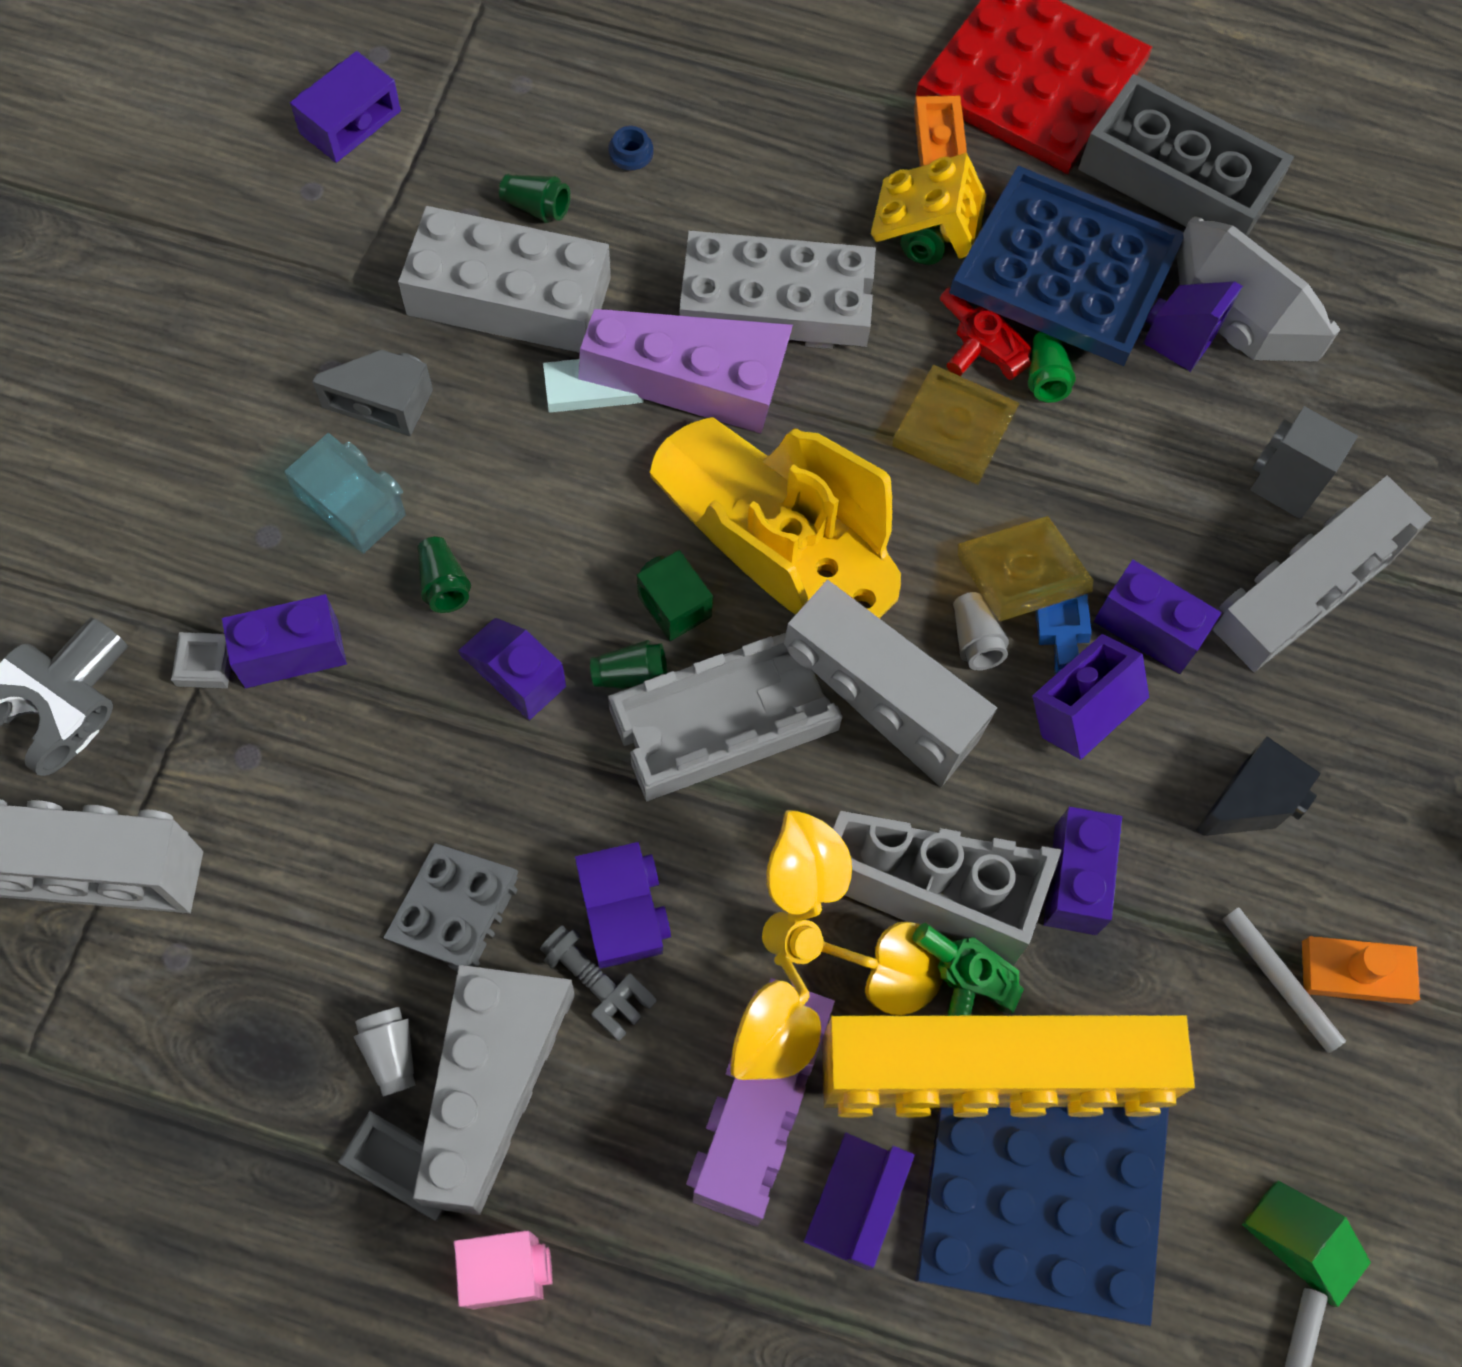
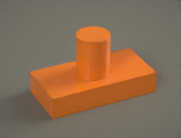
M1309 936L1302 941L1303 987L1309 995L1410 1005L1420 1001L1417 947Z

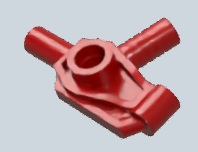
M951 287L942 293L940 301L960 321L956 334L964 343L947 363V369L951 374L957 377L962 376L978 355L998 365L1003 375L1009 380H1012L1030 367L1031 347L1012 329L1000 314L981 306L974 309L968 301L950 294Z

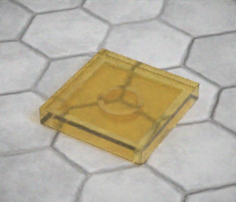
M933 365L897 430L892 446L979 485L1017 412L1019 402Z
M1049 516L958 544L959 559L1000 622L1092 592L1093 578Z

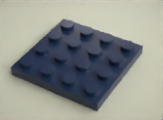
M1017 166L954 277L949 293L1125 366L1181 246L1184 232Z
M1010 1107L988 1108V1115L982 1117L953 1116V1108H938L915 1282L1140 1326H1151L1169 1107L1160 1108L1161 1114L1146 1117L1126 1116L1124 1107L1103 1108L1102 1115L1092 1117L1068 1116L1067 1107L1045 1108L1046 1115L1037 1117L1011 1116Z

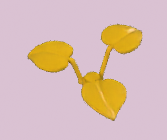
M794 810L785 811L781 832L770 854L766 873L769 896L780 909L786 912H778L772 915L765 923L762 932L765 948L776 955L774 959L775 964L784 969L792 985L783 980L773 981L762 987L749 1002L738 1027L731 1056L730 1073L739 1080L786 1078L804 1069L816 1053L821 1035L820 1018L816 1011L805 1006L809 999V991L792 962L806 964L823 952L873 969L866 982V997L874 1007L892 1015H906L925 1007L936 996L943 982L941 972L938 969L940 960L913 941V934L919 926L917 923L908 921L898 922L887 928L877 941L875 949L876 959L823 941L819 927L814 922L806 919L818 916L821 913V902H835L845 895L852 875L851 856L842 838L829 825L811 815Z

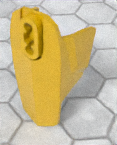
M714 417L693 422L679 429L666 438L658 448L652 461L650 477L712 543L776 601L795 615L827 579L856 601L869 603L871 607L866 609L879 619L898 601L901 572L886 550L892 532L891 479L883 469L819 433L804 432L793 428L786 434L779 446L770 455H766ZM821 571H829L834 576L827 578L819 575L818 573Z

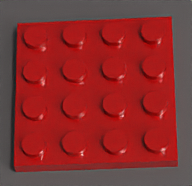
M981 0L919 81L916 96H960L963 121L1069 174L1085 151L1091 132L1133 74L1137 75L1149 58L1152 46L1060 0Z

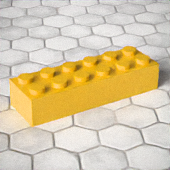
M831 1016L822 1038L824 1108H838V1116L845 1118L872 1116L873 1108H895L896 1116L906 1118L930 1116V1108H953V1116L982 1117L988 1115V1108L1010 1107L1011 1116L1014 1117L1046 1115L1045 1108L1067 1107L1068 1116L1092 1117L1102 1115L1103 1108L1124 1107L1126 1116L1146 1117L1161 1114L1160 1108L1177 1105L1176 1099L1195 1088L1187 1016Z

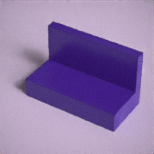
M845 1132L803 1243L864 1270L873 1269L915 1154L894 1145L889 1150H886Z

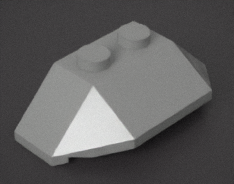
M1194 216L1183 233L1184 239L1176 254L1180 285L1235 281L1243 286L1218 333L1225 337L1230 345L1241 350L1252 360L1319 361L1340 329L1335 321L1328 318L1325 307L1309 284L1233 225L1216 221H1204L1202 218Z

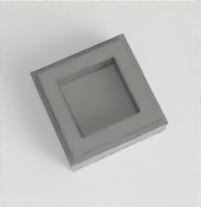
M179 632L171 678L175 686L228 688L231 666L225 635Z

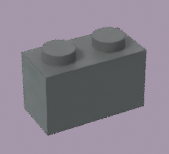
M1304 406L1293 423L1283 419L1252 469L1260 474L1250 491L1301 519L1335 475L1358 435Z

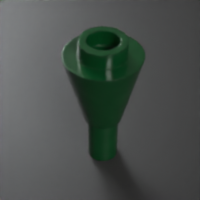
M940 224L907 233L901 237L900 243L903 252L914 262L931 265L940 261L944 255L945 240L941 234Z

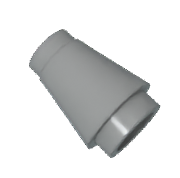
M971 592L961 595L953 603L960 658L968 662L969 667L973 670H986L1001 664L1008 656L1006 648L1008 647L1009 640L983 601L981 594Z
M399 1007L378 1012L355 1021L358 1035L354 1036V1039L378 1086H380L382 1096L415 1086L409 1019H402Z

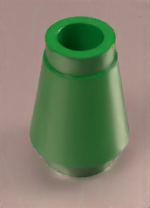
M1040 332L1034 336L1032 341L1028 387L1038 400L1047 403L1058 402L1069 396L1076 376L1062 341Z

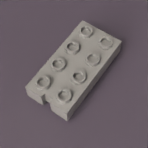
M689 231L680 316L793 325L789 340L806 341L805 347L833 349L834 344L867 347L871 327L873 298L871 291L874 280L876 247Z
M786 633L764 638L742 646L741 649L724 655L722 653L694 663L691 667L677 672L666 673L644 681L641 685L608 696L609 710L623 745L626 746L634 743L636 749L630 752L631 765L646 802L839 731L842 715L838 706H835L834 703L831 704L829 699L823 694L814 671L803 667L791 657L787 649L788 647L784 645Z

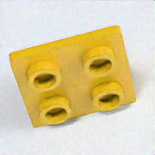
M964 153L951 158L941 157L931 164L911 170H898L884 178L871 230L874 241H883L940 224L944 240L947 243H952L959 259L965 258L980 233L987 196L968 154Z

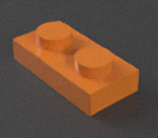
M960 96L916 97L914 114L920 167L931 164L941 157L951 158L967 153Z

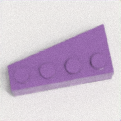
M594 309L580 348L578 379L634 393L639 398L706 418L714 417L720 422L761 434L793 325Z
M771 978L769 983L776 981V979ZM809 992V999L805 1006L813 1009L818 1014L821 1022V1035L816 1053L804 1069L794 1075L780 1079L739 1080L735 1078L728 1099L717 1096L706 1127L707 1130L715 1132L708 1154L700 1151L697 1152L686 1184L696 1188L693 1203L758 1227L764 1217L770 1199L768 1195L780 1169L786 1150V1141L798 1114L806 1088L805 1084L813 1068L834 1000ZM730 1059V1062H729V1064H728V1067H727V1070H726V1074H725V1075H728V1076L733 1077V1076L731 1075V1073H730V1069H731V1059Z

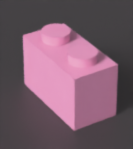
M530 1231L455 1241L459 1307L479 1309L544 1299L542 1286L553 1283L549 1247H545V1244H539L538 1238Z

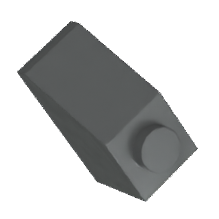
M385 350L376 351L318 373L313 380V385L322 408L410 437L433 391L427 364L422 363L413 355L406 353L397 355Z

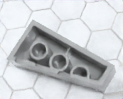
M1388 475L1385 476L1350 507L1347 508L1345 506L1335 513L1324 524L1323 529L1315 536L1310 533L1289 552L1290 557L1282 564L1276 560L1266 567L1255 578L1254 581L1257 585L1246 592L1243 588H1240L1228 597L1219 607L1224 614L1212 630L1255 673L1391 564L1432 518Z
M828 579L787 625L784 645L788 647L787 649L791 657L803 667L812 669L940 788H942L977 745L997 710L995 705Z
M840 811L833 830L846 844L851 856L852 875L845 896L904 921L914 922L919 925L927 923L952 941L965 937H975L1012 966H1014L1030 944L1061 853V849L1044 846L1040 850L1015 846V841L993 838L992 842L960 837L961 832L942 828L938 832L912 828L911 824L907 822Z
M459 965L414 1193V1199L421 1206L462 1213L481 1214L510 1147L514 1131L522 1113H525L533 1094V1087L556 1041L555 1037L565 1014L568 1013L575 997L572 980Z

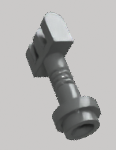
M562 925L540 947V950L546 955L543 961L550 968L561 962L573 975L578 976V979L582 980V983L586 984L587 988H590V991L602 1002L592 1012L591 1017L619 1042L626 1035V1032L612 1016L618 1011L628 1022L635 1025L642 1016L627 1000L633 995L641 1005L648 1009L657 1000L630 973L617 986L575 946L582 936L575 929L569 932Z

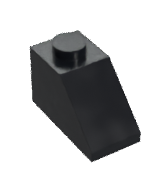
M1266 736L1246 758L1196 830L1204 836L1276 829L1290 816L1299 820L1317 797L1310 789L1321 773Z

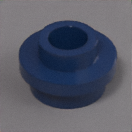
M625 126L618 129L610 140L609 157L621 169L638 170L648 165L652 160L653 143L643 129L636 126Z

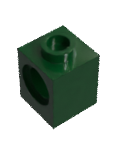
M680 550L667 557L661 555L651 559L642 567L640 573L636 574L637 595L670 642L712 617L713 595Z

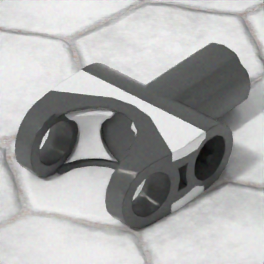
M90 617L52 659L34 646L22 644L12 650L0 663V726L4 723L9 724L16 717L25 714H39L40 717L38 730L32 738L35 741L29 747L25 756L26 767L37 775H50L66 765L89 744L109 720L112 713V701L95 690L93 685L128 648V645L110 628L95 618Z

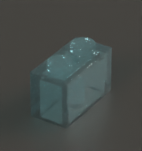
M327 433L284 472L294 495L364 554L406 515L400 497L403 491L395 479L387 472L381 471L377 474L367 465L368 461L355 445L350 442H346L343 445L330 433Z

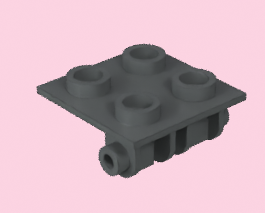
M435 843L388 928L384 939L449 963L448 967L458 972L459 965L479 967L480 962L478 960L487 945L483 939L494 938L495 932L490 929L492 923L501 924L503 918L497 913L503 914L511 896L516 895L518 889L514 885L518 879L516 876L519 871Z

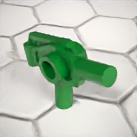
M922 923L917 927L913 934V941L940 960L938 969L941 972V979L947 982L949 987L954 988L948 1016H970L975 995L986 998L995 1008L1006 1014L1012 1015L1024 992V988L1019 985L1018 969L975 937H965L957 941H950L927 923Z

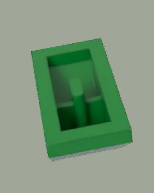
M1279 1180L1272 1184L1242 1223L1250 1233L1315 1291L1328 1296L1327 1302L1333 1307H1338L1371 1263L1345 1216Z

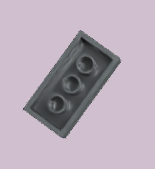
M1133 74L1091 132L1078 170L1184 226H1187L1188 222L1195 216L1202 218L1204 221H1216L1233 225L1248 236L1275 195L1294 156Z

